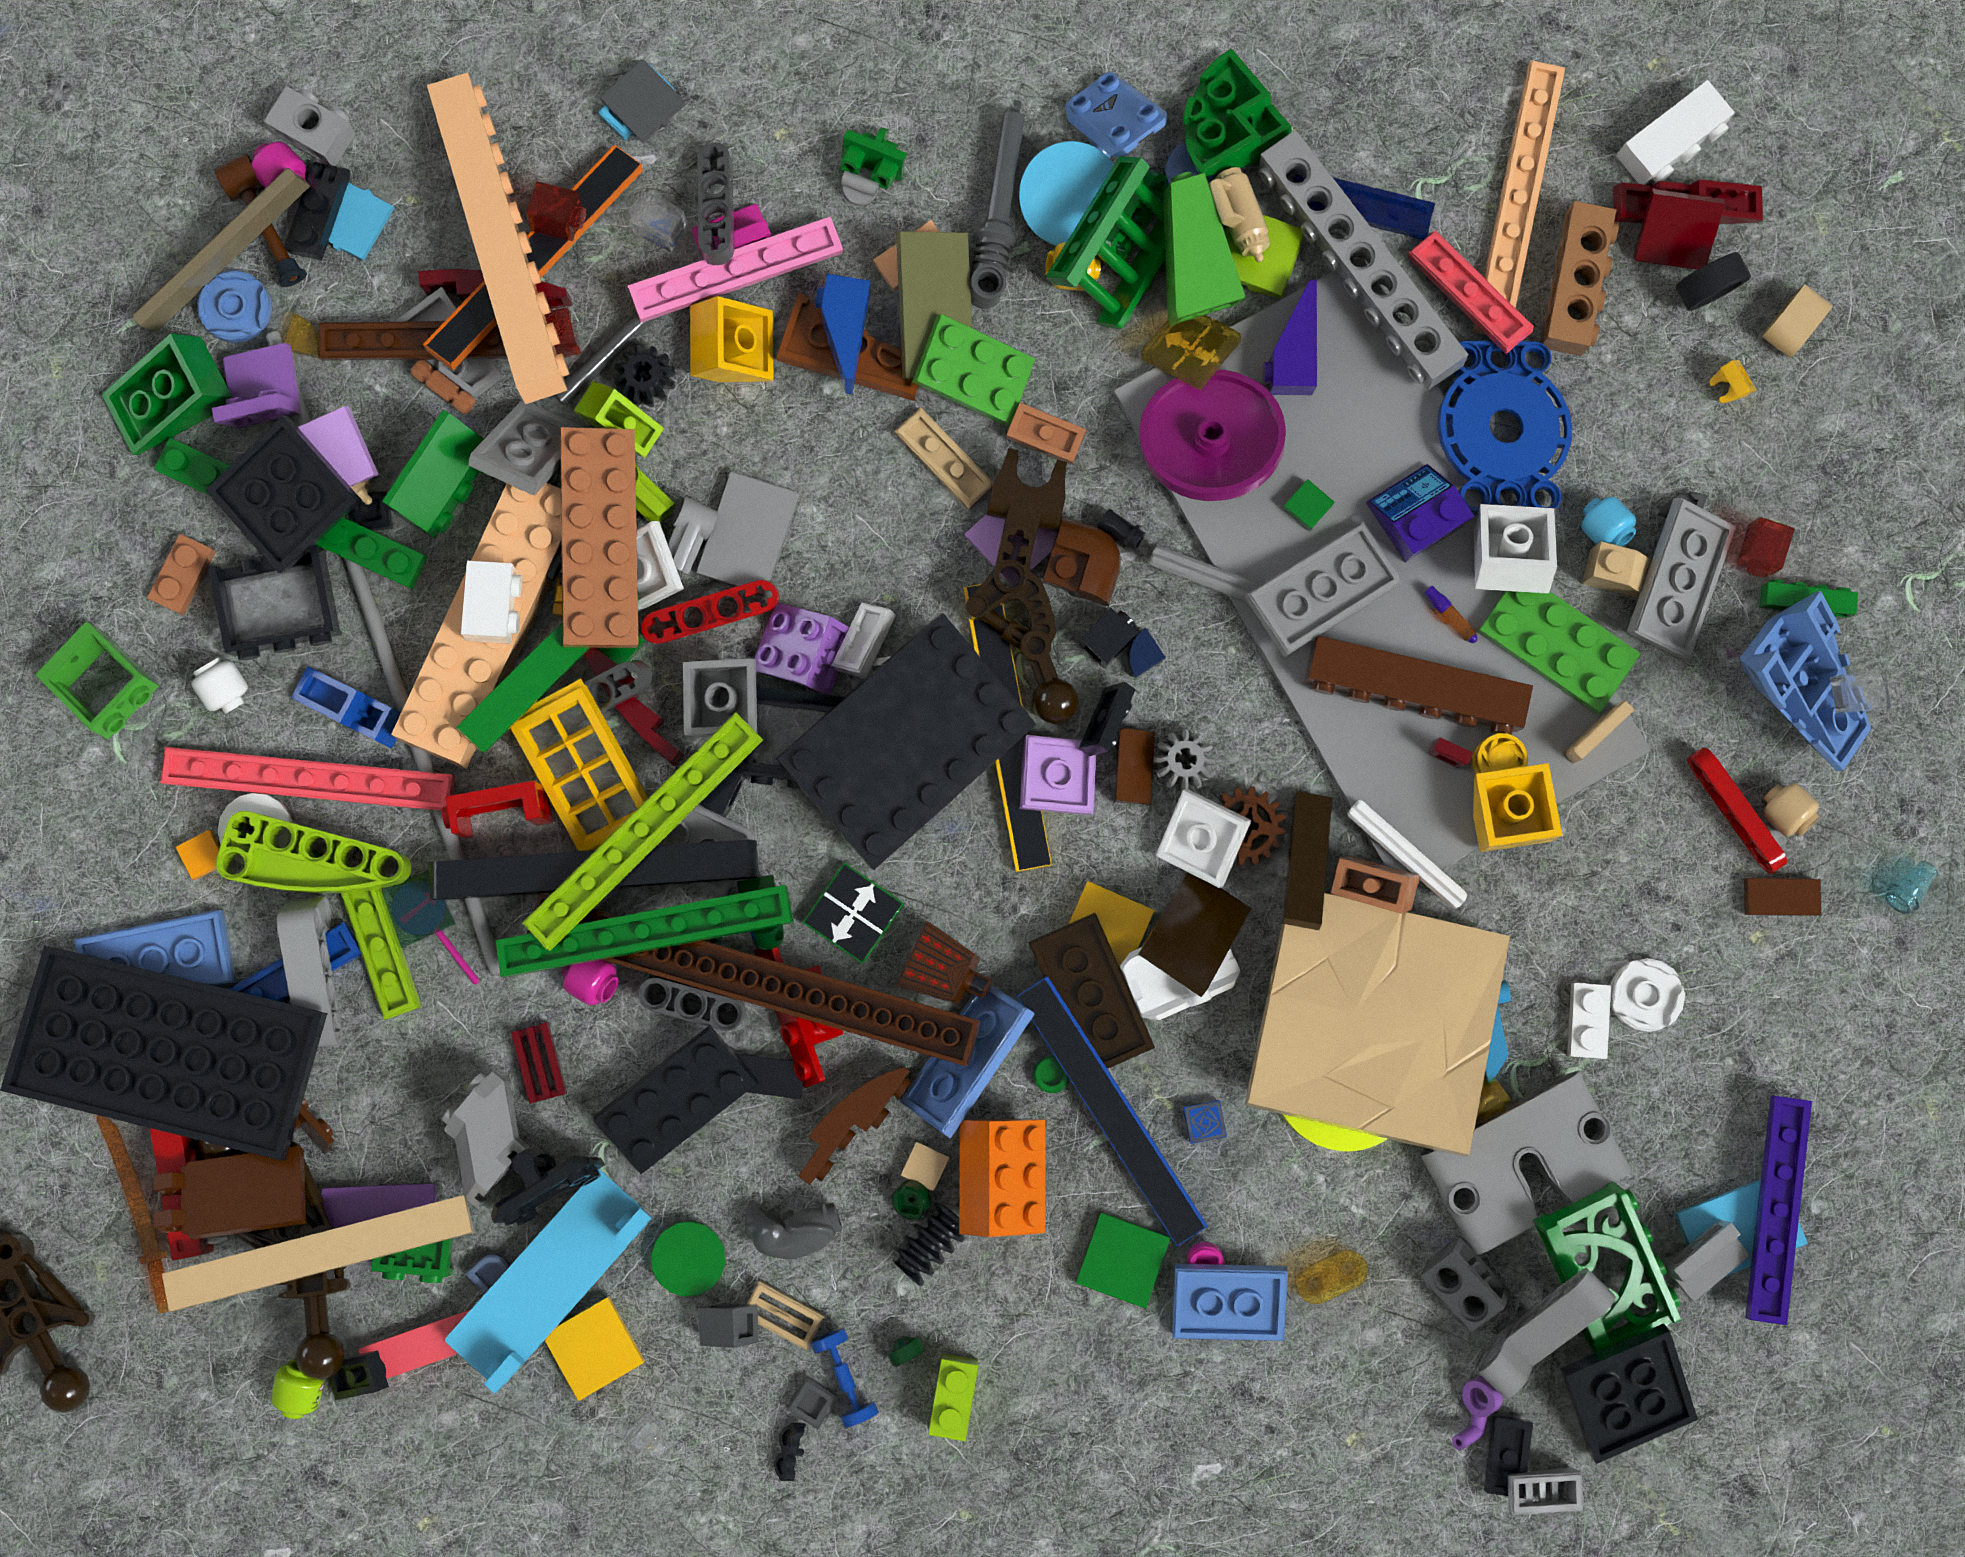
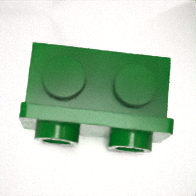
M453 1238L372 1259L371 1271L382 1272L383 1279L405 1280V1274L420 1275V1282L442 1283V1277L453 1275L454 1267L450 1266Z

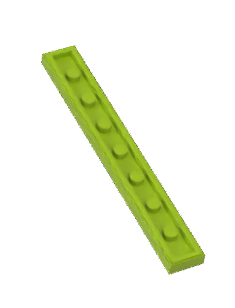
M735 712L522 922L525 927L546 949L551 951L763 739Z

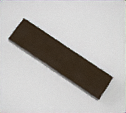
M1297 791L1294 796L1282 924L1319 930L1322 925L1333 797Z

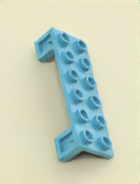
M600 1169L598 1170L601 1176L594 1182L579 1188L445 1338V1342L487 1379L484 1385L494 1394L503 1388L653 1219L651 1214Z

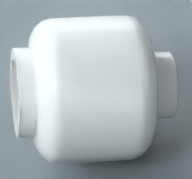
M218 657L193 672L196 678L193 679L191 686L207 710L216 711L221 708L226 714L244 703L240 696L247 691L248 685L232 661L225 660L221 662Z

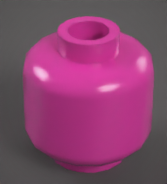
M281 141L269 144L264 143L254 151L251 165L257 179L264 188L273 182L286 168H290L306 179V166L303 160L287 144Z
M597 960L562 968L564 990L569 995L589 1006L597 1005L600 1002H607L618 987L619 979L616 976V968L611 962Z

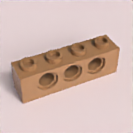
M1574 201L1565 212L1540 341L1549 350L1582 356L1597 341L1599 325L1595 324L1597 312H1601L1606 298V291L1601 290L1603 278L1608 277L1612 266V257L1608 256L1609 246L1614 244L1619 230V223L1614 222L1617 209ZM1581 240L1590 241L1594 245L1595 251L1584 249ZM1574 274L1584 275L1588 280V285H1580L1575 280ZM1568 307L1579 310L1582 319H1573L1568 313Z

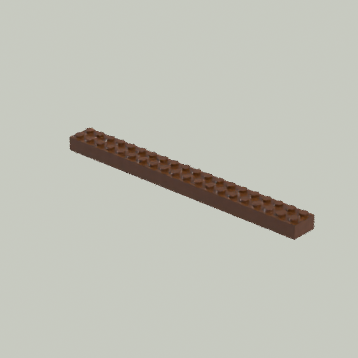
M539 893L533 911H535L549 897V895ZM593 908L578 924L619 916ZM704 940L602 959L963 1066H969L981 1021Z

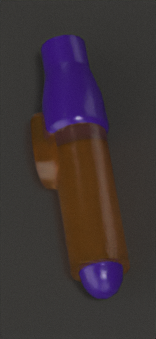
M1433 585L1428 588L1424 594L1430 600L1435 614L1445 625L1449 623L1465 641L1476 643L1478 637L1475 629L1456 610L1451 601Z

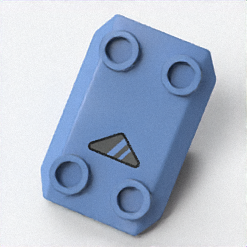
M1113 72L1103 74L1098 80L1079 94L1073 96L1065 104L1068 122L1088 137L1091 146L1101 150L1108 158L1126 155L1138 146L1140 140L1151 132L1156 133L1167 122V112L1126 81L1118 78Z

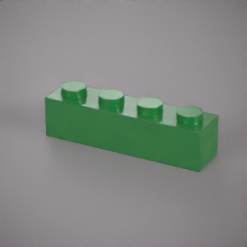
M1771 579L1761 586L1759 608L1784 611L1814 592L1821 591L1835 617L1850 618L1857 615L1858 592H1851V589L1846 587H1838L1834 590L1828 589L1827 585L1808 587L1803 582L1783 584V580Z

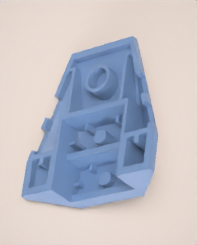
M1818 591L1770 618L1739 660L1754 687L1836 771H1843L1870 732L1871 727L1858 686L1851 687L1845 670V666L1850 665L1847 653L1840 654L1834 635L1840 632L1837 620L1822 592Z

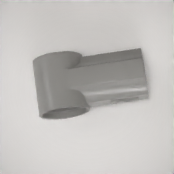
M686 496L681 499L674 513L671 523L673 529L667 544L677 571L689 575L703 540H707L717 520L718 511Z

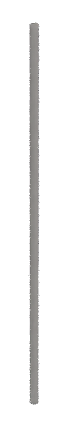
M279 331L270 332L265 336L269 346L283 343ZM297 383L302 414L295 415L294 419L297 427L311 420ZM344 558L396 708L399 712H402L408 699V694L363 567ZM410 746L418 770L420 772L435 773L429 754ZM433 810L450 860L466 859L458 836L451 833V828L446 829L442 811ZM480 898L464 899L491 976L500 974L496 943Z

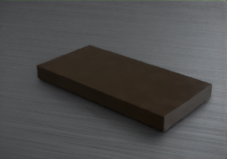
M1187 872L1138 955L1202 997L1209 988L1252 908L1221 887L1218 888Z
M1095 912L1028 942L1043 977H1049L1107 1069L1155 1048Z

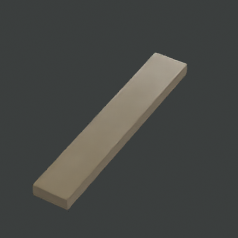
M286 168L133 314L134 320L141 327L153 332L159 331L205 285L310 187L308 182L301 175L290 168Z

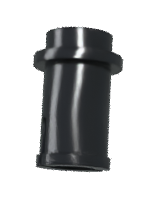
M1112 509L1107 510L1097 526L1123 544L1122 548L1125 550L1130 548L1135 551L1146 534L1141 530V525L1137 524L1134 526L1113 512Z

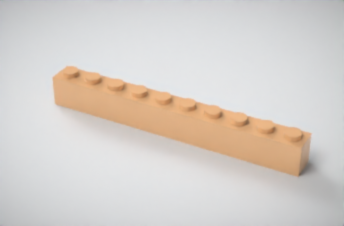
M468 72L427 85L516 388L525 404L568 391L564 376L570 375L563 354H556L554 345L560 344V340L554 323L547 324L545 314L551 313L544 292L538 293L535 285L541 283V278L535 262H528L526 254L532 252L526 232H519L517 224L523 222L517 202L510 203L508 194L514 193L507 171L501 173L499 165L504 164L505 160L499 143H492L490 137L495 135L496 131L490 114H483L482 107L487 106L480 84L473 85Z

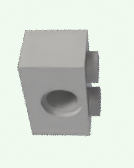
M285 86L263 122L273 135L326 165L336 166L356 135L348 122L350 118L334 106H330L328 110L319 105V100L302 88L297 92ZM311 120H319L317 126L313 129H305L307 123Z

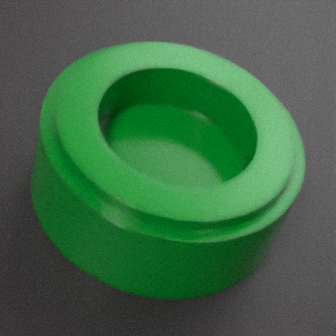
M1047 1056L1040 1059L1033 1070L1035 1084L1039 1089L1047 1093L1060 1092L1067 1086L1070 1080L1055 1056Z

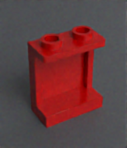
M536 781L446 796L447 806L442 807V817L446 829L451 828L452 834L466 839L473 837L471 817L479 814L523 807L525 820L538 826L553 823L549 797L542 784Z

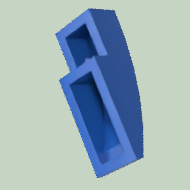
M307 666L291 699L391 749L393 748L397 739L391 734L401 712Z

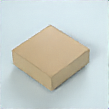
M916 1141L901 1176L917 1181L934 1191L950 1157Z

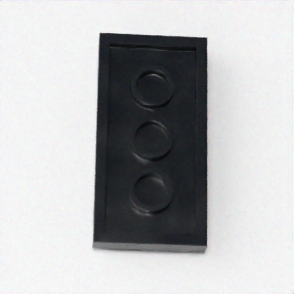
M709 1025L596 1113L593 1121L635 1169L642 1174L757 1084V1079L712 1026Z

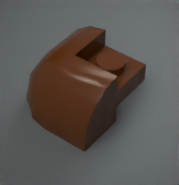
M1062 516L1042 583L1075 593L1074 596L1109 607L1120 573L1121 556L1117 544L1108 533L1100 528Z

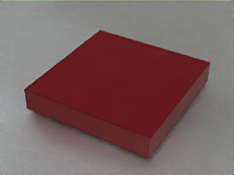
M1652 189L1634 250V261L1696 270L1707 265L1724 211V199Z

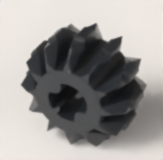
M640 345L635 347L636 355L633 357L630 353L623 352L622 356L626 364L616 363L614 367L621 374L614 378L615 385L623 387L620 393L626 398L632 397V403L637 407L644 398L648 407L654 406L653 397L658 396L662 401H666L667 396L663 389H674L675 384L669 378L676 374L674 367L667 365L670 360L668 355L664 353L657 356L658 351L654 346H651L647 353L644 354ZM645 371L647 375L650 373L651 378L644 382V379L641 378L640 380L638 375Z

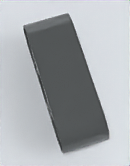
M659 976L647 979L641 984L638 991L640 1003L650 1011L704 1026L711 1025L712 1028L723 1031L735 1029L743 1022L746 1016V1006L741 1000ZM653 983L662 985L666 990V998L661 1003H656L649 998L648 988ZM694 993L701 998L702 1008L699 1012H690L685 1008L683 1001L686 994ZM731 1003L737 1008L738 1017L736 1021L726 1022L722 1020L719 1015L721 1004Z

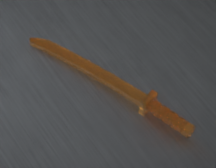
M98 1115L96 1119L120 1177L144 1256L139 1257L140 1264H148L147 1267L152 1282L154 1298L157 1303L158 1314L169 1312L162 1278L165 1270L161 1261L168 1258L166 1250L160 1251L136 1173L118 1127L107 1117Z

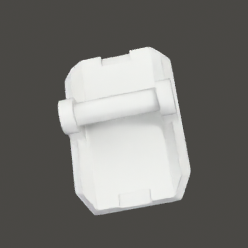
M1141 948L1130 952L1120 965L1140 1016L1155 1020H1161L1190 1006L1204 1003L1213 996L1233 988L1240 973L1237 961L1233 957L1231 949H1229L1209 988L1200 997L1139 956L1138 953Z

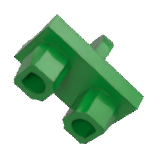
M881 127L877 136L866 131L861 135L847 129L843 137L840 170L843 173L848 171L856 175L859 174L862 166L873 170L871 180L878 182L880 188L887 190L894 180H901L904 174L907 153L898 150V144L887 140L889 130Z

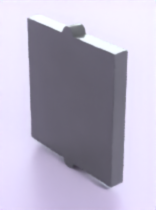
M643 58L625 75L620 74L618 81L600 97V100L642 143L646 142L661 127H667V121L686 105L685 101Z

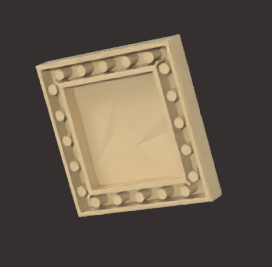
M1324 893L1322 925L1319 930L1286 924L1281 926L1245 1106L1458 1156L1470 1155L1510 936L1409 912L1401 914Z

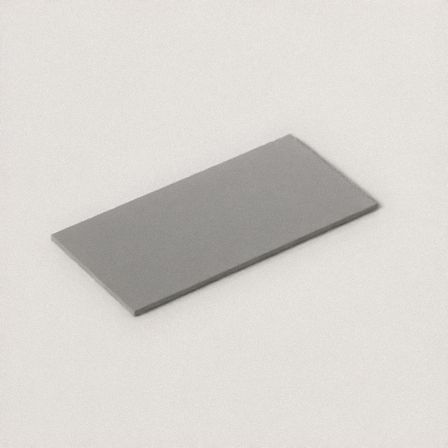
M1362 257L1351 261L1356 267L1367 266L1366 261ZM1335 270L1317 280V387L1312 395H1273L1282 410L1286 425L1284 452L1274 473L1255 490L1229 500L1201 501L1181 496L1169 489L1168 491L1210 564L1259 584L1265 583L1356 525L1364 522L1403 582L1319 636L1533 685L1525 728L1518 732H1512V736L1517 737L1524 744L1528 753L1527 766L1549 763L1556 804L1651 752L1631 715H1629L1582 760L1572 763L1564 755L1566 749L1613 705L1622 700L1617 691H1615L1602 712L1596 714L1477 632L1505 592L1475 589L1473 531L1477 516H1474L1465 526L1406 563L1366 504L1368 500L1426 464L1430 465L1451 482L1457 490L1468 481L1459 475L1449 463L1440 444L1437 429L1438 411L1444 395L1439 386L1435 385L1430 390H1427L1423 383L1418 384L1413 380L1407 369L1408 363L1401 354L1397 356L1391 351L1386 342V334L1380 326L1374 327L1369 322L1364 313L1366 308L1358 298L1353 299L1347 293L1343 286L1344 279ZM1379 284L1371 287L1377 295H1385ZM1306 286L1222 331L1221 333L1238 341V344L1217 369L1243 374L1257 381L1269 391V384L1263 383L1264 362H1269L1271 354ZM1394 314V315H1393L1394 319H1395L1398 323H1401V321L1399 320L1397 314ZM1158 366L1113 391L1116 400L1138 438L1141 417L1147 403L1163 385L1177 378V376ZM1307 479L1335 502L1311 531L1306 529L1283 509V506ZM1474 489L1466 490V502L1473 507L1480 506L1482 503L1480 493ZM1500 493L1501 502L1504 505L1508 506L1502 494ZM1552 582L1550 592L1562 599ZM1432 585L1452 603L1442 614L1435 610L1430 600L1424 594ZM1228 595L1349 808L1359 800L1365 802L1439 869L1478 849L1473 819L1475 773L1472 769L1471 759L1468 765L1458 769L1430 756L1428 751L1432 742L1441 737L1473 752L1482 740L1495 735L1490 732L1491 727L1477 724L1476 728L1463 727L1454 723L1455 718L1441 715L1439 720L1419 716V710L1405 707V711H1395L1384 708V702L1369 699V703H1361L1347 699L1348 693L1334 690L1333 695H1327L1312 691V685L1304 684V678L1313 640L1284 658L1248 602ZM1476 633L1478 637L1477 642H1468L1467 640ZM1362 829L1382 865L1410 872Z

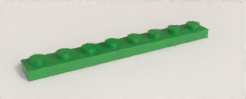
M169 437L154 470L209 495L205 490L231 465ZM342 518L315 544L412 590L428 559L427 556L345 518Z
M781 885L578 924L551 951L546 949L532 933L495 940L500 977L518 976L793 923L788 886Z

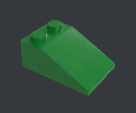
M172 333L101 394L132 455H140L168 440L169 437L172 438L213 415L212 408L223 406L226 404L225 401L227 399L233 398L202 337Z

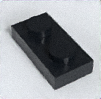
M1126 682L1104 688L1078 748L1080 751L1088 756L1109 752L1115 746L1119 738L1118 730L1121 723L1131 710V699L1136 690Z
M378 1350L345 1357L339 1371L329 1378L335 1401L378 1392L389 1387L386 1379V1367L380 1359Z
M1493 1415L1484 1485L1486 1493L1508 1496V1475L1528 1472L1533 1430L1532 1421ZM1519 1484V1498L1524 1499L1525 1484Z

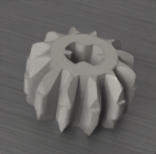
M1183 729L1180 734V742L1176 735L1171 732L1167 735L1170 746L1162 742L1158 743L1156 748L1166 756H1155L1153 763L1165 765L1156 775L1158 778L1164 777L1166 774L1171 776L1166 784L1168 788H1172L1176 780H1180V791L1182 792L1188 789V780H1190L1192 785L1198 789L1202 786L1198 775L1206 779L1211 778L1212 772L1203 765H1214L1216 758L1204 757V754L1209 752L1213 746L1211 743L1205 744L1201 748L1197 745L1203 737L1202 734L1197 733L1193 740L1189 741V732L1187 729ZM1181 752H1186L1187 758L1193 759V764L1190 763L1187 770L1182 769V763L1175 761V757L1179 758L1182 754Z

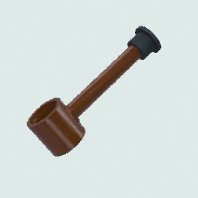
M247 153L214 169L217 179L230 200L234 202L239 198L243 199L246 206L257 197L256 191L263 187L256 177L251 165L252 160ZM271 223L261 234L277 263L275 268L280 276V286H293L301 282L307 276L305 269H300L294 258H290Z

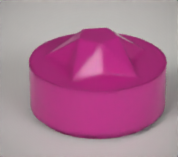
M1210 1242L1195 1244L1189 1250L1186 1258L1187 1264L1225 1265L1222 1251L1218 1246Z

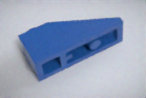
M827 274L825 287H818L816 308L821 309L822 325L846 394L853 395L870 299V281Z

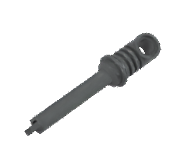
M1014 100L1011 110L1004 113L987 219L981 222L978 228L973 230L972 234L973 239L976 241V248L974 250L975 256L973 257L974 265H972L970 274L971 303L981 309L994 307L1000 301L1007 285L1006 269H1008L1009 252L1017 241L1012 227L1008 224L1025 120V115L1019 113L1021 109V101ZM982 280L991 282L995 291L992 293L982 291L978 282Z

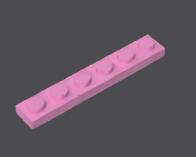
M830 216L734 249L733 257L725 264L719 266L711 265L705 260H701L628 285V291L640 323L840 255L843 253V248Z

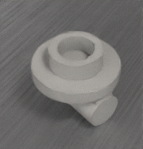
M860 170L858 175L848 171L844 172L841 185H843L844 196L850 203L864 206L876 198L879 183L871 180V172Z

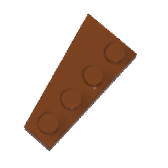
M798 292L777 353V361L840 379L822 325L821 309L816 308V305L810 302L808 297ZM864 329L854 384L915 401L919 385L912 383L913 379H902L901 350L886 341L880 342L868 335V331Z

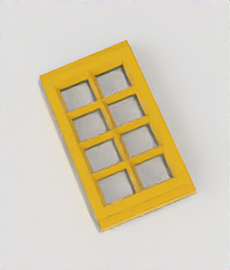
M582 679L536 702L511 727L514 736L578 851L596 850L648 799L603 714Z

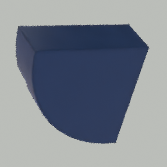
M1146 628L1136 636L1130 649L1129 666L1135 679L1166 658Z

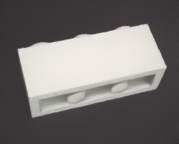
M1707 80L1627 141L1616 157L1639 184L1647 185L1653 180L1655 183L1663 181L1674 171L1672 168L1673 164L1680 159L1683 163L1688 162L1701 151L1699 144L1707 138L1712 143L1729 129L1726 123L1735 112Z

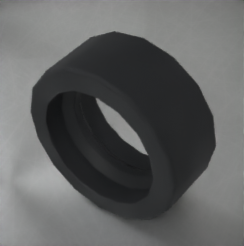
M1733 252L1691 273L1676 285V289L1687 310L1692 311L1740 287L1751 278V274L1740 254Z

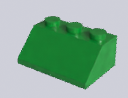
M442 410L382 502L397 516L436 539L439 533H445L450 527L454 518L452 513L459 502L463 504L473 491L472 483L478 473H484L468 466L470 454L484 438L450 413Z

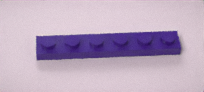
M1770 1095L1745 1318L1748 1320L1787 1325L1812 1101Z

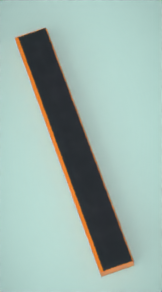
M615 144L527 235L532 249L531 253L526 254L528 262H535L540 278L643 171L640 162ZM485 280L423 344L427 352L451 370H454L497 325Z

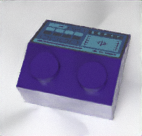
M1428 464L1366 502L1405 563L1465 526L1474 517L1456 487Z

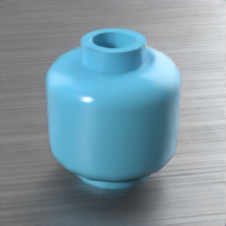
M1607 497L1602 500L1595 498L1583 509L1582 513L1585 517L1581 523L1582 531L1596 545L1602 541L1624 547L1634 537L1636 533L1634 528L1636 517L1618 498Z

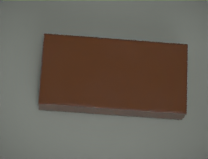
M1746 878L1744 879L1745 915L1822 916L1821 879Z

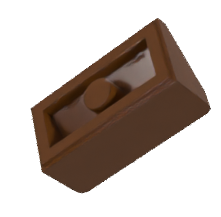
M1120 728L1118 730L1114 803L1151 805L1155 732Z

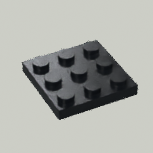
M288 416L279 418L205 490L279 574L286 573L362 500Z
M1664 1323L1560 1368L1590 1457L1595 1464L1698 1420L1671 1332Z

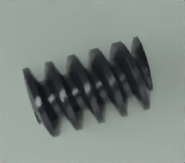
M939 1202L934 1203L939 1214L937 1217L929 1213L924 1214L928 1224L926 1228L918 1224L913 1226L918 1235L916 1239L908 1235L903 1237L908 1247L906 1250L898 1246L893 1247L898 1258L894 1263L920 1287L924 1285L920 1272L930 1276L935 1272L930 1261L942 1265L945 1260L941 1250L951 1254L955 1251L951 1239L961 1243L965 1240L964 1234H959V1217L947 1206Z

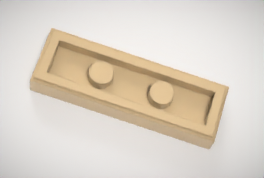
M921 407L895 430V435L968 510L992 490L994 482Z

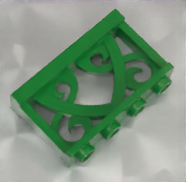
M1615 1182L1607 1184V1187L1550 1215L1545 1213L1533 1219L1561 1285L1585 1268L1591 1272L1593 1271L1598 1260V1246L1618 1251L1629 1257L1627 1272L1618 1294L1606 1286L1616 1296L1614 1303L1601 1317L1582 1330L1585 1341L1593 1353L1663 1323L1667 1326L1672 1322L1675 1324L1682 1320L1677 1310L1681 1306L1679 1298L1673 1288L1667 1286L1663 1275L1667 1274L1666 1268L1660 1257L1656 1253L1653 1254L1649 1245L1653 1241L1651 1233L1644 1222H1639L1635 1210L1639 1209L1638 1203L1628 1188L1624 1190ZM1606 1207H1614L1618 1212V1222L1613 1226L1608 1225L1609 1216L1605 1215L1600 1221V1231H1595L1594 1220L1597 1213ZM1584 1219L1585 1230L1562 1232L1561 1229ZM1625 1233H1627L1630 1242H1628V1241H1626V1240H1624V1239H1622V1238H1620V1237H1622ZM1584 1245H1588L1587 1260L1582 1264L1576 1263V1254L1579 1252L1586 1254ZM1643 1272L1645 1274L1647 1281H1641ZM1646 1293H1652L1655 1298L1653 1311L1643 1316H1638L1628 1309L1632 1302L1641 1308L1648 1307L1642 1303V1297ZM1623 1315L1629 1321H1631L1609 1333H1606L1620 1320V1318Z

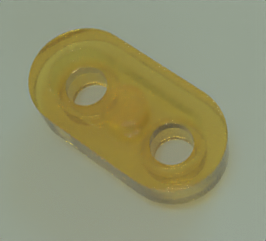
M1341 1250L1301 1269L1295 1280L1297 1293L1308 1303H1324L1363 1284L1368 1275V1265L1364 1257L1353 1250ZM1348 1261L1353 1264L1352 1273L1343 1275L1341 1272L1342 1264ZM1312 1277H1317L1320 1280V1286L1316 1290H1309L1307 1286L1308 1280Z

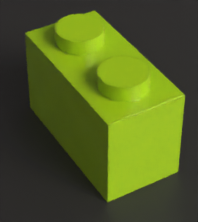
M946 1353L941 1354L928 1435L966 1442L979 1367L978 1359Z

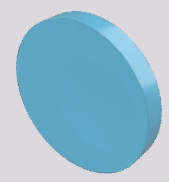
M1067 141L1045 148L1031 160L1021 178L1019 204L1024 220L1039 238L1054 246L1067 242L1114 166L1108 156L1089 144Z

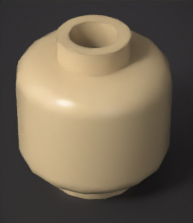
M1791 783L1784 788L1777 784L1763 798L1768 803L1763 810L1764 818L1785 837H1790L1794 834L1801 837L1820 818L1817 814L1819 809L1818 801L1797 783Z

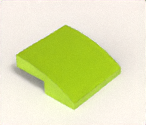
M1263 215L1268 228L1270 245L1262 253L1263 261L1257 262L1254 256L1245 257L1241 254L1239 247L1234 244L1227 226L1224 233L1241 284L1246 285L1251 292L1283 299L1304 239L1301 229Z

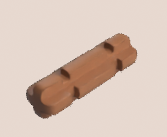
M418 360L412 367L411 375L422 384L425 383L430 390L449 404L452 403V406L462 414H468L474 407L476 400L465 390L461 391L457 384L438 370H435L425 360Z

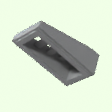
M1573 1467L1508 1475L1509 1514L1583 1511L1582 1472ZM1546 1482H1550V1499L1546 1500ZM1558 1482L1563 1483L1562 1498L1558 1496ZM1533 1483H1537L1538 1501L1533 1502ZM1519 1484H1525V1503L1519 1504Z

